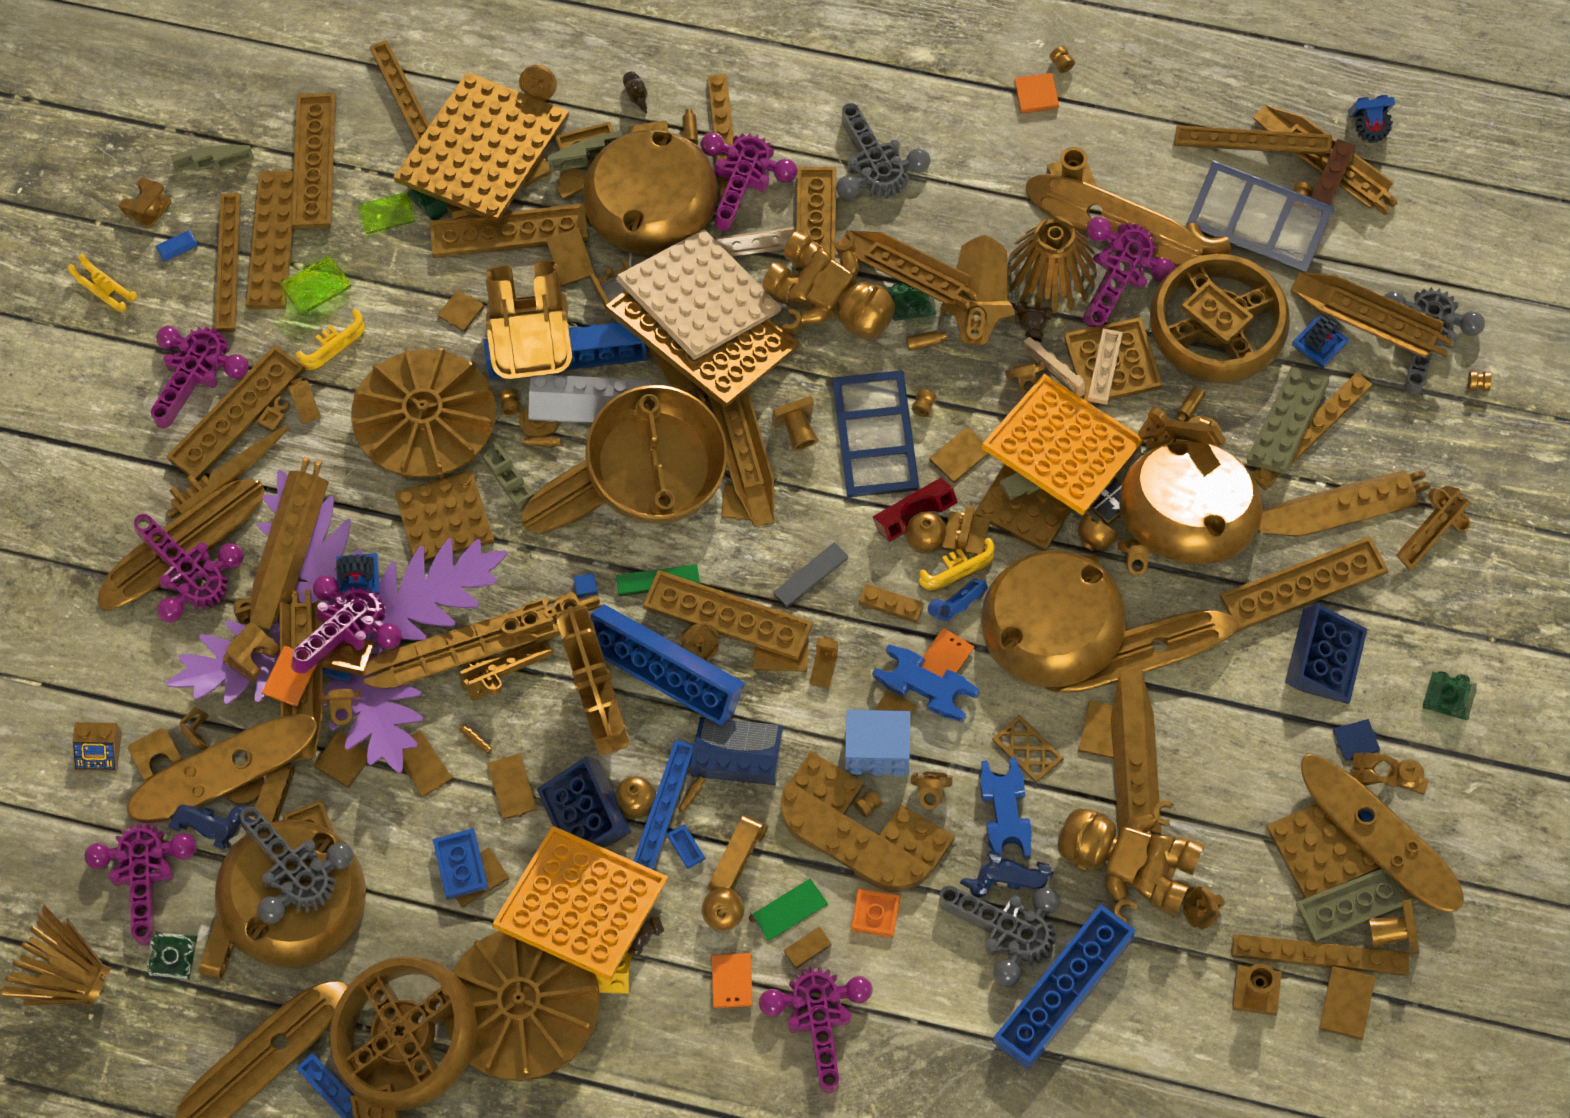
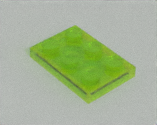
M328 255L280 282V288L302 316L350 289L351 283L331 256Z

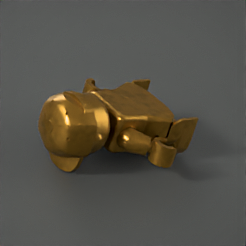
M797 230L788 240L784 256L787 260L803 268L799 275L791 273L787 267L778 262L774 263L765 274L762 282L763 290L776 302L785 305L789 303L791 307L806 309L802 311V314L797 310L788 309L791 318H796L794 324L789 325L785 323L782 325L783 330L788 334L795 335L799 333L803 328V324L806 326L822 324L828 318L833 320L837 316L845 330L865 340L876 339L889 326L895 312V303L891 295L880 285L856 282L855 277L859 271V264L854 252L857 248V243L853 233L849 230L845 234L849 240L847 245L841 246L838 242L834 243L837 252L841 254V264L833 260L821 245L814 242L809 235Z
M1170 801L1159 802L1154 808V813L1146 812L1133 816L1127 825L1121 829L1118 837H1116L1117 830L1114 822L1108 819L1105 814L1091 809L1073 810L1060 829L1057 844L1058 852L1070 864L1082 870H1096L1108 861L1105 888L1113 902H1117L1115 915L1125 923H1127V919L1120 915L1121 908L1124 906H1130L1133 910L1138 908L1133 901L1127 900L1128 892L1126 885L1133 887L1158 910L1178 917L1179 908L1189 885L1178 880H1172L1176 868H1178L1182 872L1193 875L1201 852L1205 848V844L1182 836L1175 838V836L1146 833L1156 827V823L1163 826L1170 825L1169 819L1165 820L1159 816V811L1162 808L1171 809L1174 806Z

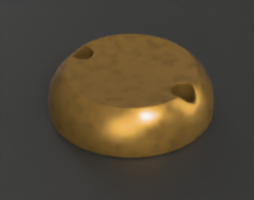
M663 130L636 131L621 136L609 143L590 164L583 186L584 207L591 226L604 241L629 253L654 255L700 232L708 226L718 203L717 178L713 166L705 153L685 137Z
M642 386L619 394L609 401L595 417L586 441V465L595 490L613 510L635 521L650 524H666L693 515L711 500L724 477L727 465V443L717 418L699 399L687 392L669 386Z
M1195 441L1168 443L1145 453L1129 468L1122 483L1119 497V507L1123 522L1134 538L1152 552L1181 563L1212 564L1235 557L1252 543L1262 519V496L1254 477L1245 465L1235 456L1221 448Z
M1059 550L1042 551L1018 559L995 578L983 602L981 626L988 651L996 663L1008 674L1018 680L1036 686L1063 687L1080 683L1093 677L1111 662L1117 654L1125 635L1126 610L1123 597L1115 580L1099 564L1072 552Z
M281 820L270 823L292 850L298 848L307 840H313L317 854L316 858L321 862L326 859V853H323L326 848L329 849L331 845L337 842L347 844L331 830L312 822ZM261 832L259 834V837L263 839L270 836L268 832ZM248 834L243 836L224 858L215 885V906L218 919L225 934L236 948L253 960L265 965L278 968H300L321 962L344 947L359 926L366 901L365 879L356 855L354 854L353 861L349 867L342 870L333 869L328 873V877L335 878V884L332 885L335 887V891L330 893V900L324 899L325 906H321L318 903V910L316 911L311 906L308 913L305 912V907H301L300 912L296 911V905L291 902L285 907L283 918L279 922L269 924L259 918L257 914L258 904L266 897H278L282 894V890L273 887L267 888L263 885V874L268 872L274 864ZM275 848L272 852L274 854H281L284 850L282 848ZM308 859L305 863L308 868L312 863L311 859ZM293 863L286 866L288 870H295L298 867ZM304 879L300 882V885L306 887L312 882ZM285 880L280 883L283 885L284 883H287L289 881ZM261 932H264V937L256 940Z

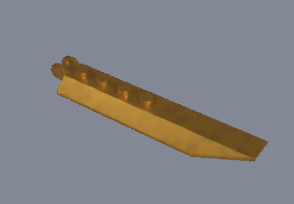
M1266 105L1253 117L1266 131L1327 134L1302 115ZM1332 138L1331 152L1336 143L1334 138ZM1295 153L1321 173H1323L1330 155ZM1354 154L1339 186L1368 208L1375 206L1383 215L1390 212L1389 207L1385 203L1391 207L1398 204L1396 198L1388 193L1394 182Z
M850 231L853 233L857 243V248L854 252L857 260L945 304H957L959 307L968 310L970 303L962 296L965 295L972 301L978 299L975 291L969 289L972 276L883 232ZM844 235L838 244L845 246L849 243V240Z
M1299 272L1290 289L1318 311L1424 358L1432 351L1447 357L1448 352L1445 349L1435 346L1438 340L1448 346H1452L1454 343L1452 339L1441 335L1444 322L1336 275Z
M746 390L726 408L708 395L713 414L720 423L725 435L727 464L739 499L755 527L774 523V477L749 391ZM757 503L755 519L752 517L749 504Z
M306 456L303 459L300 471H289L252 587L250 623H254L258 627L270 630L280 616V603L288 604L292 598V591H295L329 481L318 476L322 464L320 460L315 462L313 474L306 473L310 462L309 457Z
M1405 470L1291 499L1262 511L1259 531L1261 534L1305 536L1418 506L1416 493L1429 489L1430 484L1428 482H1421L1414 486L1412 483L1426 476L1424 470L1410 475Z
M310 589L305 590L304 603H299V593L297 590L292 591L291 605L280 603V653L284 646L295 649L322 626V622L316 619L317 607L321 600L319 599L312 603ZM322 659L318 662L298 707L281 701V717L303 714L312 716L317 722L314 738L293 759L294 761L315 759L323 719V703L319 702V693L323 692Z
M1142 670L1120 671L1111 714L1118 834L1133 816L1146 812L1154 813V808L1159 803L1154 713ZM1156 823V827L1146 833L1162 834L1161 825Z

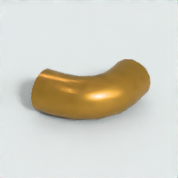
M1190 223L1184 226L1199 240L1202 246V256L1231 254L1230 242L1226 236L1211 239L1203 235L1197 223Z

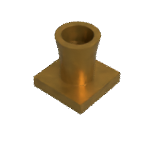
M1066 148L1061 153L1059 162L1047 165L1049 174L1074 178L1097 187L1087 163V154L1081 148Z
M811 396L773 409L774 428L783 425L787 426L793 451L806 449L819 441L807 419L813 412L814 402Z
M1411 899L1402 900L1404 916L1369 918L1374 948L1397 941L1408 940L1411 955L1420 954Z
M1261 963L1251 967L1238 965L1233 1010L1277 1016L1281 971H1274L1269 965Z

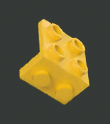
M629 951L625 954L611 981L596 975L600 993L629 994V970L632 957Z

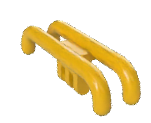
M80 254L78 259L83 267L91 273L94 283L83 277L74 265L70 264L67 267L70 275L78 283L118 312H125L127 307L124 302L119 303L109 296L114 290L128 301L134 302L138 298L136 292H129L91 264L84 254Z
M352 310V315L355 318L354 322L342 332L338 333L330 325L327 328L331 334L323 330L321 333L325 337L324 339L319 334L316 335L315 338L322 347L314 353L305 355L301 351L296 352V357L299 359L298 362L305 367V370L311 371L320 368L362 336L365 330V323L359 310Z
M986 538L984 540L986 545L984 547L985 552L967 560L960 548L956 550L958 558L954 552L949 553L952 561H949L946 555L943 556L942 561L948 570L931 576L926 570L922 569L919 572V583L926 590L937 591L987 567L994 559L995 546L992 539Z

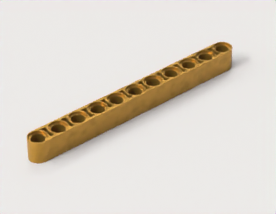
M287 763L266 775L255 808L259 810L269 823L276 822L279 819L294 776V764ZM218 915L199 965V974L222 979L234 944L225 934Z

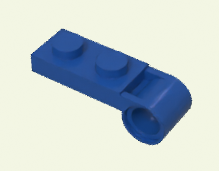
M973 578L946 602L933 599L928 605V613L932 617L948 621L957 613L966 610L972 601L980 598L983 592L988 589L985 581Z

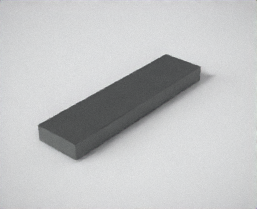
M834 542L777 588L773 595L788 609L848 559V555Z

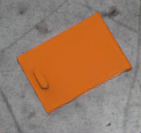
M943 628L924 654L925 662L922 668L940 677H943L946 670L958 673L975 647Z
M284 646L261 694L298 707L317 664L306 673L294 672L291 668L294 649Z
M751 953L711 955L713 1008L753 1006Z

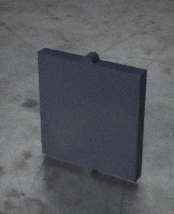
M1369 719L1333 728L1338 742L1337 747H1340L1345 761L1353 759L1354 753L1380 752V747L1376 740L1377 734L1373 732Z

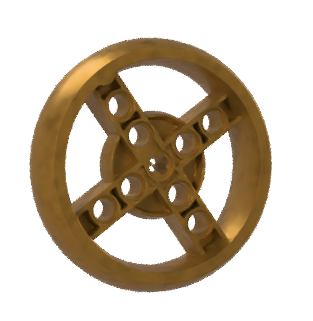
M1210 254L1195 257L1180 264L1162 280L1151 303L1150 325L1159 350L1178 370L1199 380L1228 383L1252 377L1275 360L1288 337L1290 314L1288 303L1281 287L1265 269L1256 263L1238 256ZM1209 277L1229 278L1242 282L1254 290L1241 296L1227 290L1222 291L1254 317L1272 310L1274 316L1273 334L1261 349L1254 352L1244 336L1249 324L1227 345L1206 328L1199 326L1200 324L1191 316L1168 327L1165 319V310L1169 299L1184 285L1187 286L1193 295L1199 289L1198 286H1202L1210 280ZM1199 340L1212 346H1223L1231 360H1216L1202 357L1191 352L1185 346Z
M400 956L381 961L369 967L358 975L344 991L332 1017L330 1050L340 1078L349 1090L361 1100L383 1109H413L436 1100L451 1089L459 1080L472 1057L477 1037V1019L471 996L462 981L451 970L431 959L417 956ZM418 974L436 980L442 987L418 1003L412 1000H399L389 982L402 976ZM385 994L384 1000L381 1001V997ZM370 1000L378 1013L372 1024L371 1040L353 1053L356 1023L365 1004ZM441 1002L440 1008L436 1010L437 1004ZM395 1011V1016L391 1019V1015ZM454 1012V1030L450 1047L443 1061L437 1067L429 1053L435 1039V1025ZM423 1015L422 1021L418 1024L419 1018ZM388 1042L387 1047L383 1050L384 1044ZM416 1046L415 1052L411 1054L412 1048ZM370 1055V1059L366 1063V1058ZM388 1062L393 1065H407L418 1085L403 1091L386 1092L371 1086L364 1078ZM426 1064L425 1070L421 1072L422 1066Z

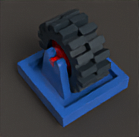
M1380 95L1376 99L1370 100L1369 97L1358 98L1349 108V118L1357 117L1355 122L1357 127L1355 129L1359 132L1358 136L1363 137L1362 140H1369V143L1373 141L1377 143L1389 134L1392 129L1393 120H1390L1392 118L1391 114L1388 115L1387 113L1395 105L1394 97Z
M1325 314L1321 318L1317 316L1293 340L1292 346L1323 369L1348 344L1349 339L1338 331L1341 324L1328 314Z
M377 553L336 556L337 582L340 592L344 594L352 586L355 589L361 586L362 590L366 591L369 588L370 593L376 592L377 595L380 594L379 559Z

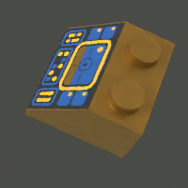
M75 722L72 740L75 771H117L122 736L117 723Z

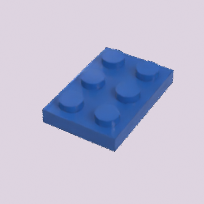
M474 828L432 839L447 900L489 889Z

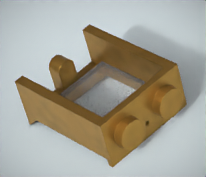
M626 259L622 260L623 268L613 271L612 267H608L605 269V276L597 279L594 273L590 274L591 285L594 287L604 307L625 291V288L616 278L618 274L630 268Z

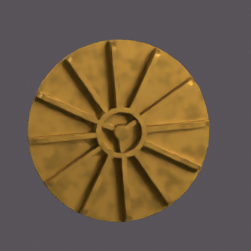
M440 347L439 350L423 349L409 351L408 348H405L404 353L393 356L379 365L375 363L372 366L373 370L354 392L351 410L353 432L360 448L374 465H378L394 474L402 475V478L406 480L408 477L426 478L439 476L442 479L444 478L443 474L459 469L468 462L473 463L476 460L475 457L487 444L491 435H493L496 421L494 393L488 380L474 362H469L453 353L445 352L443 347Z
M585 605L569 606L568 609L557 614V624L573 671V681L576 690L579 691L582 706L598 752L602 755L612 752L617 753L619 750L629 746V739L613 690L612 676L610 670L606 667L588 608Z
M498 931L484 937L480 941L476 940L474 945L465 952L453 970H451L468 990L476 1013L477 1037L469 1064L490 1077L514 1081H533V1079L551 1074L563 1066H568L569 1062L578 1055L594 1033L600 1007V992L596 975L503 932ZM454 1012L444 1019L450 1040H452L454 1030Z

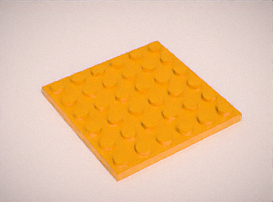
M1043 374L983 442L981 449L1076 512L1084 515L1140 448L1144 440L1103 411L1046 374Z
M552 826L494 920L492 928L611 981L666 885L668 876Z

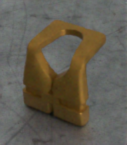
M195 706L180 721V728L186 738L190 740V743L203 751L210 746L195 730L209 715ZM199 714V717L189 729L185 724L195 715Z
M1354 753L1353 768L1355 770L1352 771V776L1363 785L1384 783L1388 786L1396 787L1398 760L1386 754ZM1385 761L1392 768V776H1380L1374 771V768L1380 762Z

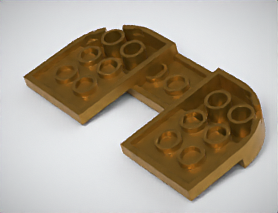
M810 751L790 782L787 781L781 796V811L784 824L792 836L819 853L821 851L853 870L856 876L879 889L899 892V890L913 889L925 882L954 841L955 836L902 804L899 805L880 835L874 833L845 815L864 787V782Z

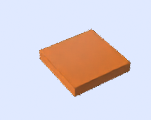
M1052 73L1015 78L1014 82L1021 113L1059 108Z
M858 888L851 931L893 938L901 895Z

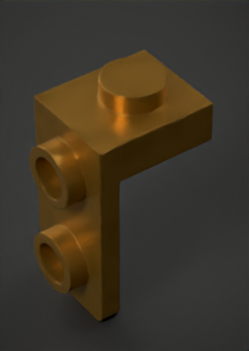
M302 377L290 381L291 385L288 386L302 424L321 418L308 381H303Z
M817 638L816 656L810 677V685L830 688L838 655V641H835L833 638Z

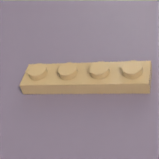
M794 227L716 237V241L732 257L784 250L788 240L794 233Z
M1103 328L1088 395V401L1108 404L1123 332Z
M1030 337L1023 341L1025 354L1038 364V361L1043 360L1045 370L1076 395L1082 397L1086 394L1084 379L1080 375L1074 374L1067 364H1062L1058 361L1056 356L1052 352H1047L1040 342L1034 341Z

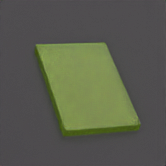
M407 192L358 204L366 234L415 222Z

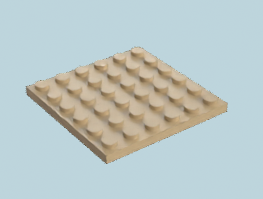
M705 229L618 274L616 278L625 290L694 360L780 313L782 308Z

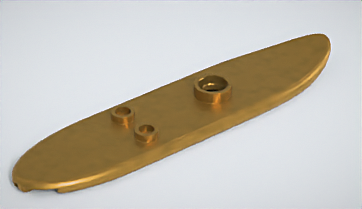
M1054 174L1037 175L1030 178L1026 183L1027 194L1038 208L1052 218L1054 216L1066 218L1072 223L1074 229L1087 234V223L1092 219L1089 214L1090 208L1093 205H1099L1102 208V215L1100 217L1106 218L1110 222L1111 230L1117 234L1118 226L1122 224L1125 226L1126 223H1131L1132 225L1137 223L1139 228L1142 226L1146 227L1145 232H1151L1150 239L1155 238L1152 244L1157 246V249L1153 250L1152 257L1156 259L1167 258L1174 263V266H1179L1190 259L1202 256V246L1199 240L1186 227L1163 214L1074 178ZM1129 245V252L1133 253V248Z
M586 460L547 483L529 500L521 518L522 524L526 529L532 532H547L559 529L577 521L605 503L590 480Z
M240 479L230 482L202 499L162 529L186 553L200 542H204L207 545V551H209L252 516L263 499L264 486L259 480ZM156 536L152 539V541L155 543H161L163 541V538L160 536ZM145 542L141 543L127 554L105 578L98 595L99 607L103 610H112L147 595L160 586V577L170 567L166 563H162L158 559V555ZM169 551L172 554V558L178 555L175 551ZM188 565L182 566L181 570L186 568Z
M1196 610L1169 616L1125 630V635L1117 654L1099 673L1073 685L1044 688L1058 693L1091 690L1117 682L1120 671L1142 670V673L1188 659L1230 638L1237 632L1239 622L1235 617L1225 612ZM1157 641H1162L1166 643L1167 648L1163 651H1155L1152 645Z
M303 714L276 718L251 727L163 769L140 785L128 801L127 813L133 820L138 822L155 823L171 819L170 815L174 814L180 805L184 804L198 808L277 770L297 757L314 738L317 722L312 716ZM239 751H245L248 756L246 763L242 766L235 764L234 756Z
M1307 754L1302 758V777L1317 805L1400 887L1421 903L1435 910L1456 912L1462 907L1464 901L1463 891L1450 867L1373 792L1347 771L1323 757ZM1363 810L1369 811L1373 815V821H1361L1358 818V813H1361Z
M339 981L320 983L302 991L287 1001L195 1082L180 1102L175 1118H230L324 1034L331 1026L335 1008L348 985ZM279 1036L286 1037L288 1043L285 1048L281 1050L273 1048L275 1038Z

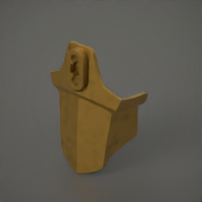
M987 235L974 238L961 246L956 268L972 276L969 289L975 291L978 299L972 301L965 295L962 296L970 303L968 310L959 307L957 304L942 303L940 307V316H944L945 312L955 316L961 342L968 345L985 346L995 325L1001 319L1010 317L1011 322L1015 323L1013 305L1008 302L1007 250L999 242ZM974 315L980 316L978 321H975Z

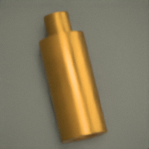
M686 109L682 117L684 137L697 145L696 115L693 114L692 109Z
M938 330L906 337L908 350L912 351L938 345L941 343V340L947 339L945 331L938 333Z
M1192 388L1177 411V421L1189 420L1206 395L1201 388Z

